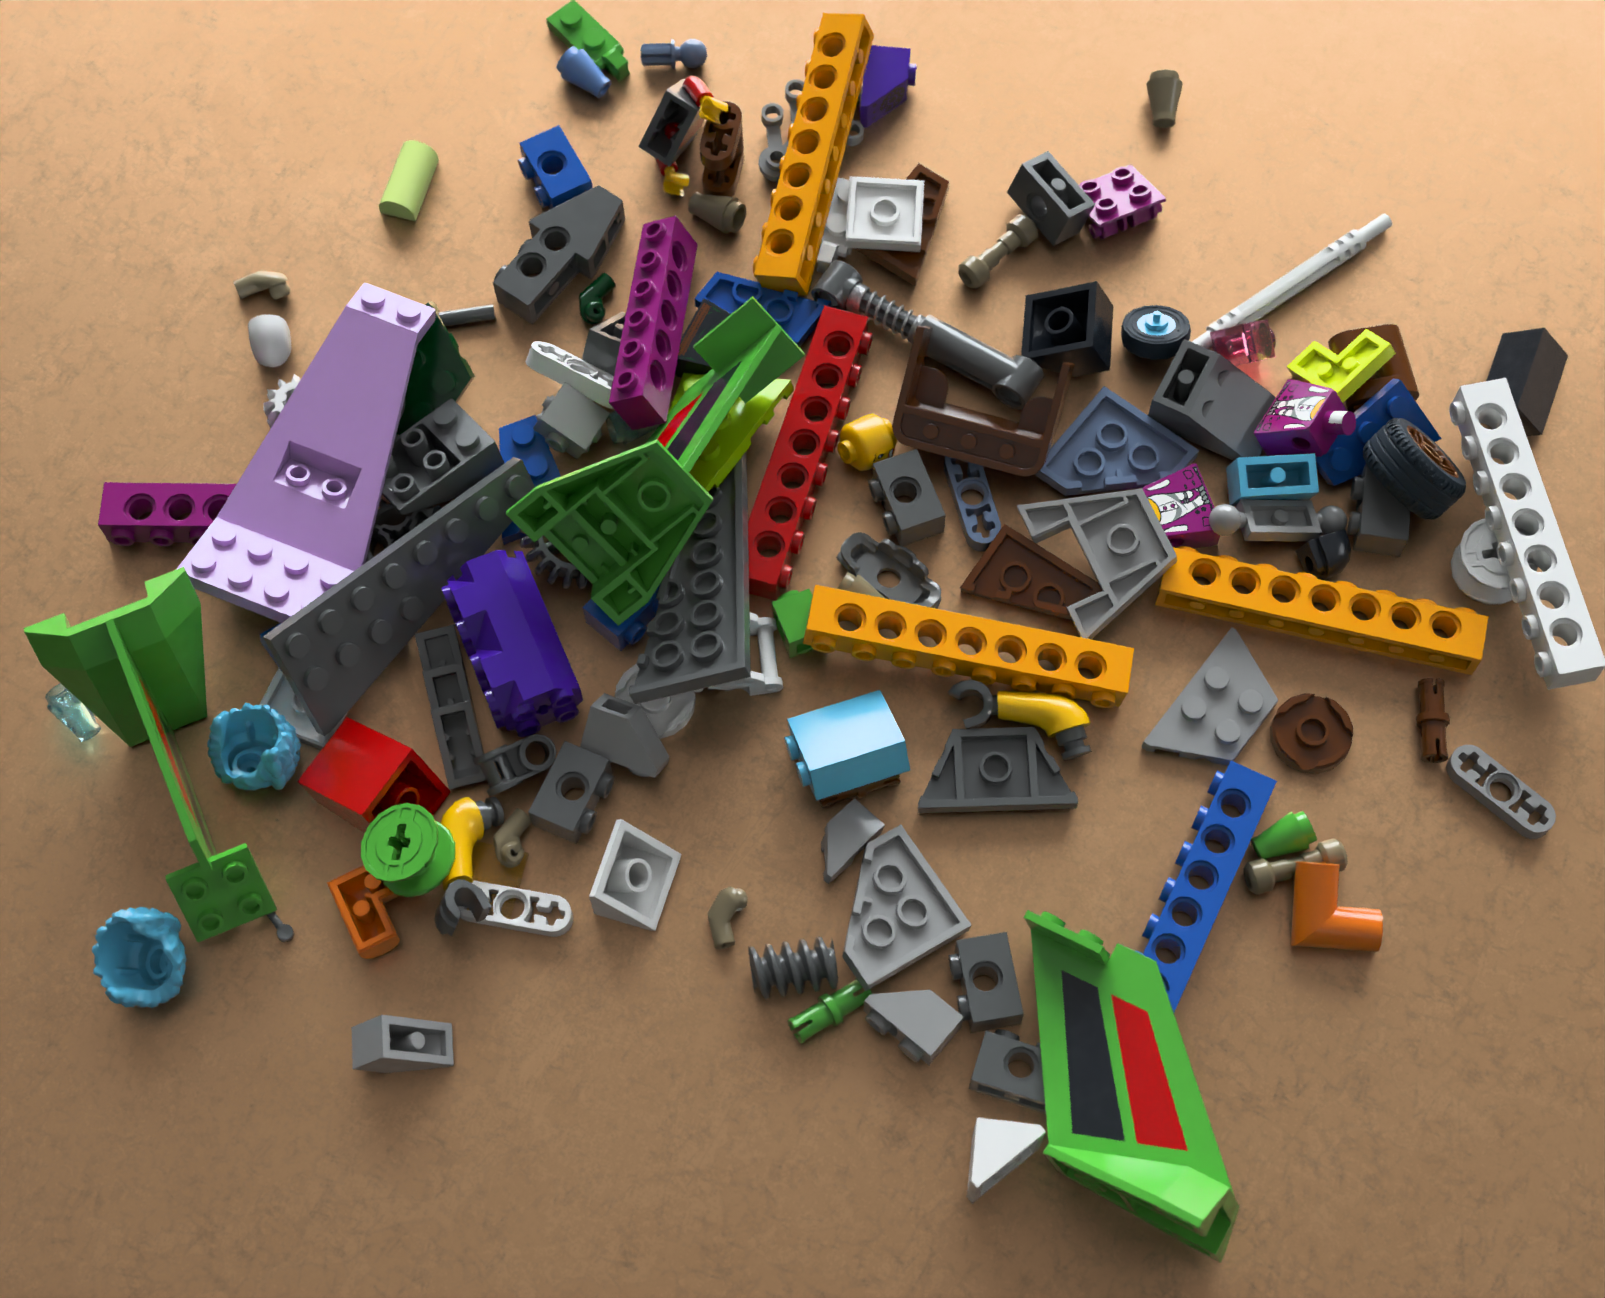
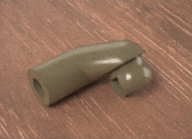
M258 271L233 281L240 299L267 288L271 297L275 300L290 293V288L286 283L288 279L282 273Z
M518 808L493 837L497 860L505 867L510 868L520 864L524 857V850L519 837L532 823L529 815Z
M728 887L721 890L708 911V921L715 949H725L735 944L730 920L735 911H741L747 906L748 902L747 894L740 888Z

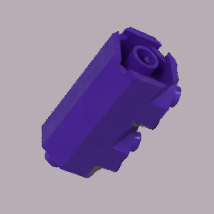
M495 550L466 561L460 567L462 576L455 580L454 575H452L447 580L448 585L441 587L497 729L505 726L507 731H516L519 737H529L539 732L542 726L555 721L559 723L567 722L575 718L579 714L577 706L583 701V697L523 552L514 551L515 557H508L505 550Z

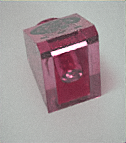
M1268 319L1210 332L1214 352L1222 355L1235 366L1276 357L1274 351L1276 339L1273 330L1269 327Z

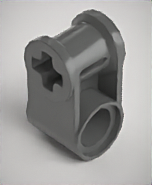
M536 734L508 746L505 744L474 758L473 762L481 767L490 787L487 790L490 797L520 784L524 779L549 768L555 761L556 748L551 739L545 735ZM531 742L542 745L545 750V759L540 765H533L526 759L525 750Z

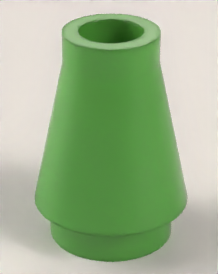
M1290 811L1260 835L1251 839L1259 859L1263 858L1265 860L1309 849V844L1317 841L1314 829L1303 811L1296 814Z

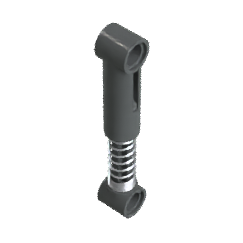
M832 261L811 291L815 301L818 298L829 300L833 308L845 311L850 310L859 315L865 314L868 320L874 319L875 325L882 323L884 329L891 328L893 334L901 333L902 339L908 338V342L912 344L917 326L932 327L933 330L926 356L992 390L1000 402L1013 409H1023L1044 378L1042 369L1027 357L1021 355L1010 357L932 315L923 317L920 314L917 317L913 315V310H909V312L904 310V305L896 306L895 300L887 301L886 295L881 298L877 296V291L871 293L870 287L862 284L863 280L859 272L843 261Z

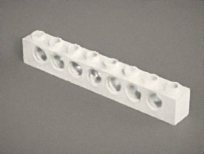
M1502 378L1460 386L1453 402L1449 406L1450 418L1453 425H1458L1462 436V454L1466 460H1470L1474 471L1473 485L1475 492L1478 495H1482L1486 507L1485 521L1490 531L1494 530L1498 542V560L1501 566H1506L1510 577L1509 591L1511 598L1515 603L1519 604L1523 615L1522 630L1526 639L1532 642L1535 651L1534 664L1537 674L1540 677H1544L1548 690L1595 681L1605 669V658L1507 379ZM1480 423L1489 425L1493 430L1484 428ZM1492 458L1500 459L1505 465L1496 463ZM1504 492L1514 495L1517 500L1508 498ZM1516 528L1526 530L1530 536L1520 534ZM1528 563L1537 565L1542 572L1534 571L1529 567ZM1541 600L1551 602L1555 609L1547 608L1542 604ZM1553 636L1561 637L1568 646L1558 644Z

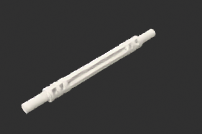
M1382 214L1361 229L1351 230L1207 326L1206 332L1192 342L1207 349L1213 345L1220 346L1365 249L1368 241L1392 226L1390 217L1387 214Z

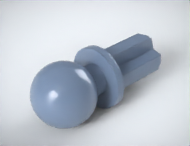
M671 39V43L642 44L640 48L641 63L644 66L672 65V69H675V61H681L688 68H698L707 59V48L698 39H688L681 46L675 47L674 39Z

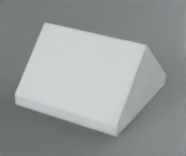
M617 819L589 895L594 914L655 931L682 854L626 821Z
M985 1118L976 1119L972 1134L967 1198L971 1203H974L1039 1150L1046 1133L1041 1125Z

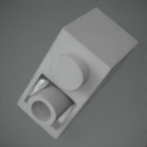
M606 693L591 705L580 747L609 759L610 763L614 762L629 768V771L635 775L642 777L652 776L655 778L668 764L669 755L643 708Z
M931 990L870 994L864 1001V1012L868 1014L865 1017L866 1021L879 1033L885 1035L888 1031L900 1041L898 1047L915 1062L922 1059L928 1065L934 1061L961 1029L964 1018Z

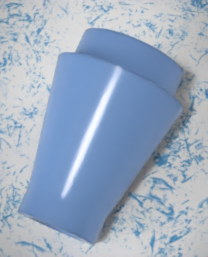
M575 46L570 47L557 63L556 69L561 73L562 79L592 93L597 98H601L611 86V80L603 74L584 49L578 50Z

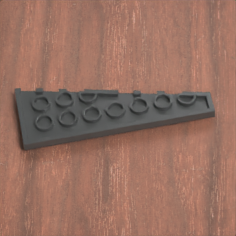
M747 451L719 487H712L708 492L713 497L712 503L661 581L656 597L659 601L657 612L653 621H649L646 630L649 638L644 654H639L636 663L639 667L634 686H629V696L635 704L751 677Z
M513 457L263 636L317 733L326 736L334 729L445 600L441 587L448 585L447 580L452 575H454L455 580L462 576L460 567L466 561L484 555L510 525L512 520L506 515V511L535 488L522 459Z

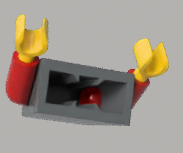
M696 76L682 79L666 90L638 146L655 157L661 175L665 176L663 191L682 197L684 195L683 186L688 187L689 175L677 172L678 166L675 160L695 139L704 120L720 125L719 115L721 110L724 112L728 111V104L715 99L705 83Z

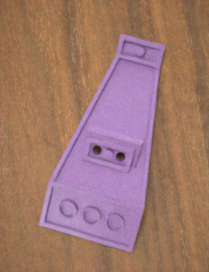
M363 283L342 311L219 514L177 569L185 567L194 589L282 623L365 564L417 344L434 323L436 309L368 283Z

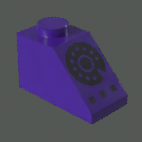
M871 46L863 77L860 104V123L863 128H868L907 100L908 86H915L917 64L910 63L911 48Z

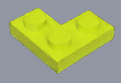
M1365 329L1339 355L1314 340L1287 368L1291 375L1301 382L1332 388L1336 391L1342 403H1344L1389 361L1396 352L1389 342Z

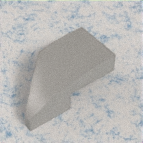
M855 798L837 813L825 827V835L821 842V852H824L825 858L824 881L828 884L851 865L854 857L866 847L868 842L876 839L882 833L885 826L884 823Z

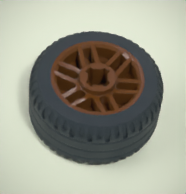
M1393 418L1388 421L1363 447V458L1375 477L1400 503L1423 519L1435 520L1439 518L1466 491L1464 476L1447 454L1423 431L1403 418Z

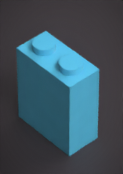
M881 690L787 719L790 736L784 737L788 754L791 761L799 760L795 765L800 782L803 787L810 785L816 801L910 771L905 739Z

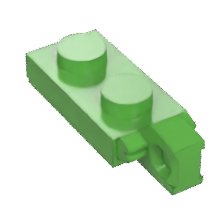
M571 0L546 18L547 27L568 48L575 46L578 50L584 49L600 70L605 68L618 82L630 74L628 71L629 62L623 56L625 52L620 42L575 0Z

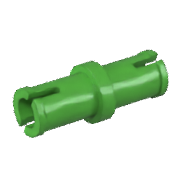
M855 978L854 981L831 995L828 993L822 994L818 997L816 1004L793 1018L787 1019L789 1028L792 1031L802 1024L808 1023L807 1027L794 1034L795 1038L800 1043H803L806 1039L832 1024L836 1027L843 1023L844 1016L864 1005L865 999L872 994L871 990L864 991L854 997L853 994L863 988L857 978Z

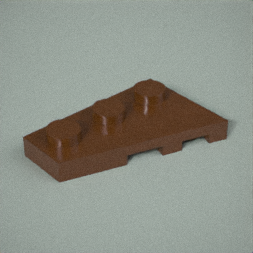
M920 163L905 179L924 181L920 252L854 248L914 286L917 284L949 190L948 180Z
M1006 524L1003 525L960 587L961 592L1069 620L1072 619L1067 611L1068 606L1102 591L1097 581Z

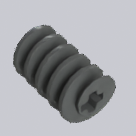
M816 937L813 950H810L804 939H799L796 952H793L789 943L785 941L782 942L779 955H776L771 944H766L763 957H759L754 946L748 948L753 989L755 992V988H759L764 999L770 998L772 986H776L781 997L786 996L789 983H793L798 994H803L806 981H810L815 992H819L823 978L827 979L832 989H837L838 971L833 939H831L830 947L827 948L822 937Z

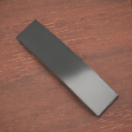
M455 625L416 633L414 635L423 668L422 673L449 789L486 781L480 765H475L473 759L483 755L484 751Z

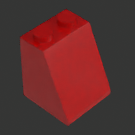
M346 717L297 781L317 803L363 833L366 832L367 827L378 814L394 805L404 803L420 805L434 815L451 792L412 748Z

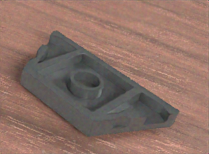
M1035 727L953 729L945 744L942 756L937 761L926 790L918 802V813L1075 809L1078 805V797L1067 786L1060 774L1061 769L1053 756L1049 755L1045 750L1044 741Z

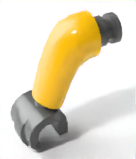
M975 680L960 681L948 691L949 695L958 700L967 696H976L984 702L983 709L978 715L963 720L966 729L980 728L988 723L992 715H998V719L1034 725L1045 730L1049 738L1056 737L1058 746H1064L1065 752L1061 754L1063 760L1074 759L1092 752L1090 745L1085 746L1083 741L1087 739L1085 727L1091 724L1087 713L1071 699L1061 695L1032 692L998 691V695H992L988 687Z
M494 796L486 798L485 803L480 800L474 802L470 797L461 798L455 801L442 816L440 823L450 830L455 841V860L450 873L442 881L445 893L435 912V924L441 934L452 936L461 916V910L457 906L468 908L476 922L485 920L492 907L482 889L472 884V854L475 843L483 838L485 830L490 829L491 825L497 827L504 823L503 808L499 800Z

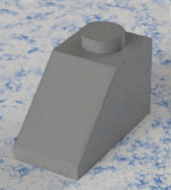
M380 1015L351 1027L353 1070L395 1073L446 1068L454 1065L452 1023Z

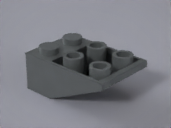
M1184 339L1152 399L1148 416L1177 436L1234 461L1240 457L1260 456L1263 448L1253 432L1276 397L1222 355Z
M451 398L395 438L382 495L401 515L457 498L502 466L504 460L496 442Z

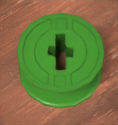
M404 803L391 806L378 814L370 823L361 841V859L365 869L376 879L382 880L384 885L394 894L415 897L425 895L435 889L448 876L455 860V841L450 830L440 822L435 821L433 815L420 805Z

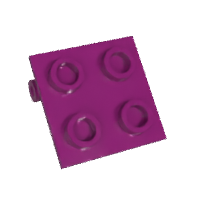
M1132 165L1116 168L1111 173L1093 180L1083 181L1079 184L1082 190L1096 204L1089 215V218L1094 222L1089 224V231L1094 239L1097 237L1105 239L1118 233V228L1120 231L1127 230V223L1130 227H1135L1137 224L1157 218V214L1162 212L1161 203L1166 201V198Z

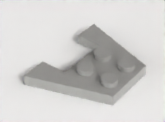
M1142 488L1017 505L1018 512L1034 543L1043 541L1071 528L1102 589L1101 592L1067 607V611L1081 638L1092 640L1177 562V555Z

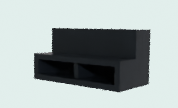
M1545 327L1503 333L1486 380L1507 379L1526 436L1543 434L1568 358V354Z

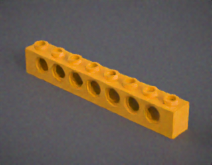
M823 13L820 26L814 31V48L811 59L807 60L805 65L803 90L797 95V112L794 124L792 123L788 129L789 143L785 156L780 160V177L777 188L771 194L770 215L768 222H765L762 227L761 249L759 255L753 261V274L764 288L784 292V289L798 292V295H808L874 38V33L864 14Z
M1187 546L1173 547L1177 555V562L1161 576L1155 603L1157 606L1469 675L1474 673L1482 660L1489 617L1477 614L1473 609L1466 607L1453 609L1439 606L1429 599L1419 598L1412 600L1398 597L1395 593L1388 590L1371 591L1357 588L1355 584L1347 581H1337L1334 583L1317 579L1315 575L1306 572L1293 574L1280 571L1269 564L1252 565L1239 562L1236 558L1228 555H1206ZM1204 577L1211 584L1200 585L1193 578ZM1233 586H1244L1250 591V593H1238L1233 588ZM1273 594H1282L1290 602L1281 603L1273 597ZM1312 603H1322L1327 606L1329 611H1319ZM1360 611L1364 613L1369 620H1360L1356 618L1352 612ZM1392 620L1403 621L1409 629L1398 628ZM1433 629L1443 630L1449 638L1437 636Z
M815 585L803 644L811 645L814 650L823 653H832L836 650L851 653L854 658L863 661H872L876 658L891 661L894 666L899 668L911 669L916 666L931 669L934 674L944 677L956 674L971 677L972 680L985 685L994 684L995 682L1007 684L1019 692H1033L1037 690L1053 695H1061L1071 700L1075 698L1091 701L1092 705L1100 708L1120 707L1127 696L1134 648L820 585ZM841 621H850L854 623L858 629L855 631H846L842 629L838 623ZM890 629L895 632L897 638L886 639L880 635L879 630ZM930 637L936 642L937 646L926 647L921 644L918 638ZM962 644L970 645L977 654H964L958 646ZM998 653H1009L1015 658L1016 662H1004ZM1038 661H1049L1056 670L1047 671L1039 665ZM1078 669H1089L1094 674L1095 679L1083 677Z

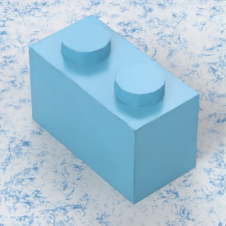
M1315 453L1236 458L1226 467L1229 505L1237 506L1241 499L1309 500L1319 493Z

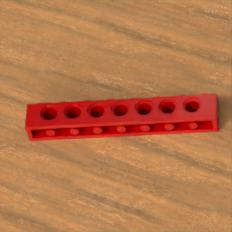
M824 305L748 520L749 594L776 601L781 588L787 590L793 574V566H789L793 554H800L805 539V532L801 531L804 520L811 521L817 503V498L813 497L816 486L822 487L824 485L828 472V464L824 463L827 453L834 454L840 435V431L836 430L839 419L845 421L851 404V398L847 397L850 387H857L862 372V365H858L861 354L867 356L871 348L873 333L868 332L867 316ZM841 351L846 354L843 356H834L831 353ZM830 383L835 385V387L824 389L820 385ZM812 416H821L824 419L819 422L810 421L808 418ZM800 449H810L813 451L809 455L797 453ZM789 482H798L801 484V486L796 489H790L785 487L784 485ZM779 515L790 518V520L784 523H777L772 519ZM767 549L778 552L776 556L770 558L764 557L760 553Z

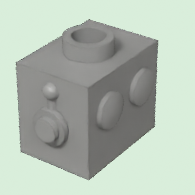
M565 382L555 396H548L542 404L543 411L537 415L538 421L533 429L545 437V442L551 448L561 453L567 452L578 459L584 452L587 453L589 451L591 443L598 442L603 434L601 433V426L610 413Z

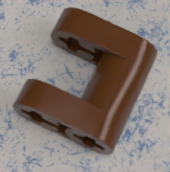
M722 101L728 104V111L724 112L721 110L719 115L720 125L706 120L700 141V160L705 166L702 176L703 192L707 195L733 197L744 163L742 112L735 103ZM719 171H724L725 183H722L720 187H714L713 184L718 182Z
M1385 324L1348 330L1330 338L1328 341L1330 351L1339 355L1367 329L1389 342L1396 352L1376 372L1377 378L1367 380L1345 401L1348 411L1354 413L1393 378L1403 382L1415 401L1419 398L1417 384L1400 329L1397 325Z

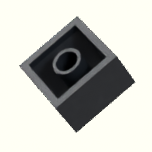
M1095 281L1026 295L1021 356L1031 359L1042 369L1058 373L1061 371L1062 363L1075 364L1073 377L1109 371L1114 306L1098 282Z

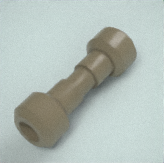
M1017 215L1007 224V232L997 240L994 246L990 249L987 248L978 257L969 256L958 266L961 280L968 287L976 289L988 281L990 270L999 264L1000 259L1006 254L1009 255L1018 246L1027 247L1038 237V229L1032 219L1025 215Z
M1333 838L1319 842L1314 851L1300 854L1299 857L1293 859H1281L1269 863L1261 858L1247 862L1243 870L1247 887L1256 895L1272 891L1277 882L1291 879L1295 875L1296 861L1340 864L1339 872L1344 871L1348 864L1345 848L1339 840Z

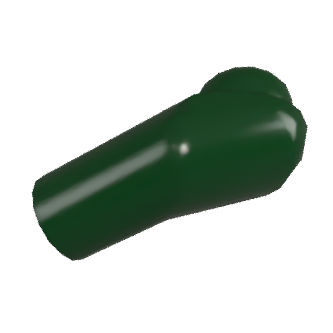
M602 273L579 295L580 316L585 322L592 325L598 324L604 318L603 298L616 287L613 279L606 273Z

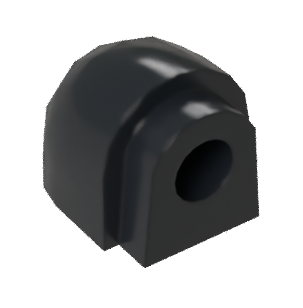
M1340 530L1307 541L1296 550V554L1306 573L1315 575L1317 579L1326 580L1344 570L1350 560L1351 545L1346 530Z

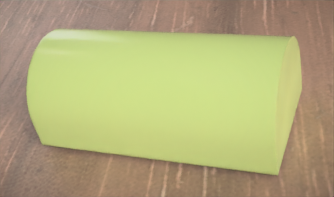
M414 140L403 143L379 204L381 214L416 221L439 162L438 155L434 149L425 143Z

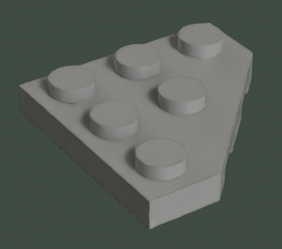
M902 825L868 842L864 849L842 957L865 991L965 934L971 927V923Z

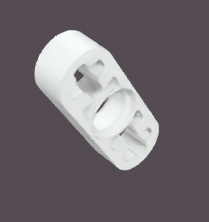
M536 341L531 344L526 359V364L531 369L562 385L566 382L589 399L613 409L609 404L613 375L550 343Z
M473 880L472 884L482 889L490 903H492L491 895H496L493 901V915H487L485 920L476 922L470 910L468 911L463 906H457L461 910L460 918L465 921L550 937H558L565 934L573 923L571 907L561 896ZM511 898H518L525 905L522 915L516 919H507L501 914L503 903ZM532 902H538L536 904L537 910L544 913H551L553 907H559L560 914L564 918L556 919L554 925H549L545 916L534 914V923H530L529 921L533 913Z

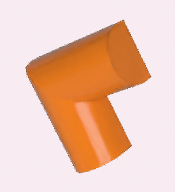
M1296 861L1291 946L1378 952L1381 947L1383 934L1381 911L1372 908L1337 906L1340 864Z
M364 865L327 882L360 957L363 959L376 958L386 954L398 945L400 938L384 904L400 897V895L394 894L384 885L382 880H378L371 875Z

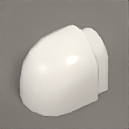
M271 314L252 318L248 322V331L255 359L259 364L266 367L281 366L286 362L291 353V336L287 322L283 318Z

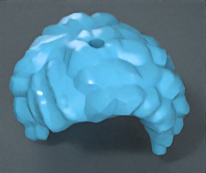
M245 703L241 710L232 708L229 712H221L213 719L207 743L209 748L208 756L211 758V764L215 768L216 776L221 778L222 783H233L235 787L242 790H257L271 785L276 790L284 788L286 782L290 780L296 771L298 761L300 760L301 748L295 727L286 721L284 715H280L276 709H271L269 705L253 706L250 703Z
M155 908L120 909L118 912H114L111 918L106 920V926L97 929L95 939L98 943L92 946V952L95 955L94 963L96 965L93 969V974L101 978V985L106 988L105 994L112 1002L122 1004L124 1007L154 1008L160 1003L168 1002L170 998H174L179 994L180 986L183 985L187 957L185 947L179 938L181 923L177 917H174L169 912H161Z

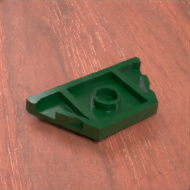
M432 301L427 302L426 306L436 309L435 321L417 344L405 395V410L399 420L397 435L405 432L452 398L458 403L475 377L467 360L461 357L459 346L453 334L448 333L438 314L439 309L437 305Z

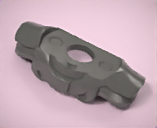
M861 532L852 534L841 545V550L836 557L837 560L849 573L854 576L860 574L886 599L938 609L941 602L940 586L928 578V568L906 547L895 545L889 539H883L878 543L866 533ZM883 571H891L897 574L900 583L895 587L887 588L878 582L877 576Z

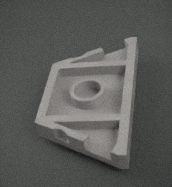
M1231 627L1143 741V749L1154 752L1155 749L1179 753V757L1194 760L1205 758L1211 763L1227 766L1230 761L1234 762L1278 702V698L1236 629Z

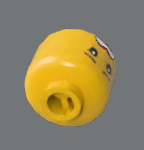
M868 414L843 426L840 431V443H838L837 448L841 459L846 464H851L854 468L864 471L873 468V463L891 458L895 451L897 439L893 434L892 424L888 419L881 418L875 414Z

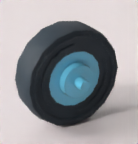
M1149 305L1133 309L1125 316L1121 326L1123 346L1132 354L1152 360L1174 357L1183 340H1190L1191 334L1189 320L1182 312L1161 305Z

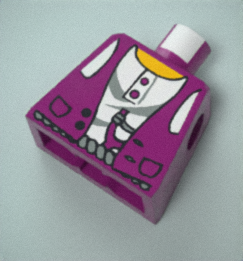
M1288 379L1253 434L1267 456L1315 453V456L1319 457L1328 452L1338 435H1351L1354 432L1356 417L1352 412L1346 410L1338 394L1332 388Z
M1197 463L1142 488L1172 547L1202 548L1218 544L1220 535L1216 534L1209 524V515L1215 507Z

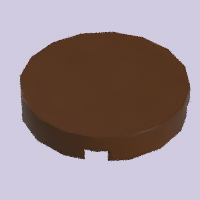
M1304 693L1289 698L1278 708L1270 726V741L1276 755L1287 766L1302 773L1320 774L1334 769L1346 758L1352 744L1353 725L1348 713L1335 700Z

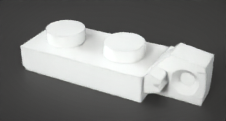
M838 177L817 257V272L824 273L830 263L837 260L838 256L846 258L847 254L850 255L853 249L845 248L849 180Z

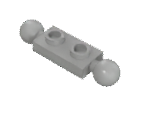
M1241 499L1236 507L1229 504L1216 506L1209 515V524L1213 531L1221 536L1231 535L1238 528H1241L1244 541L1307 542L1316 539L1321 534L1326 535L1345 530L1347 517L1341 508L1333 505L1325 506L1316 513L1312 500Z

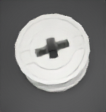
M1485 518L1474 522L1464 532L1461 543L1455 548L1451 559L1452 577L1459 589L1471 599L1484 604H1504L1512 601L1509 591L1510 577L1506 566H1501L1498 560V542L1494 530L1490 531L1488 529ZM1516 528L1520 534L1530 536L1526 530ZM1528 563L1531 569L1537 571V565Z

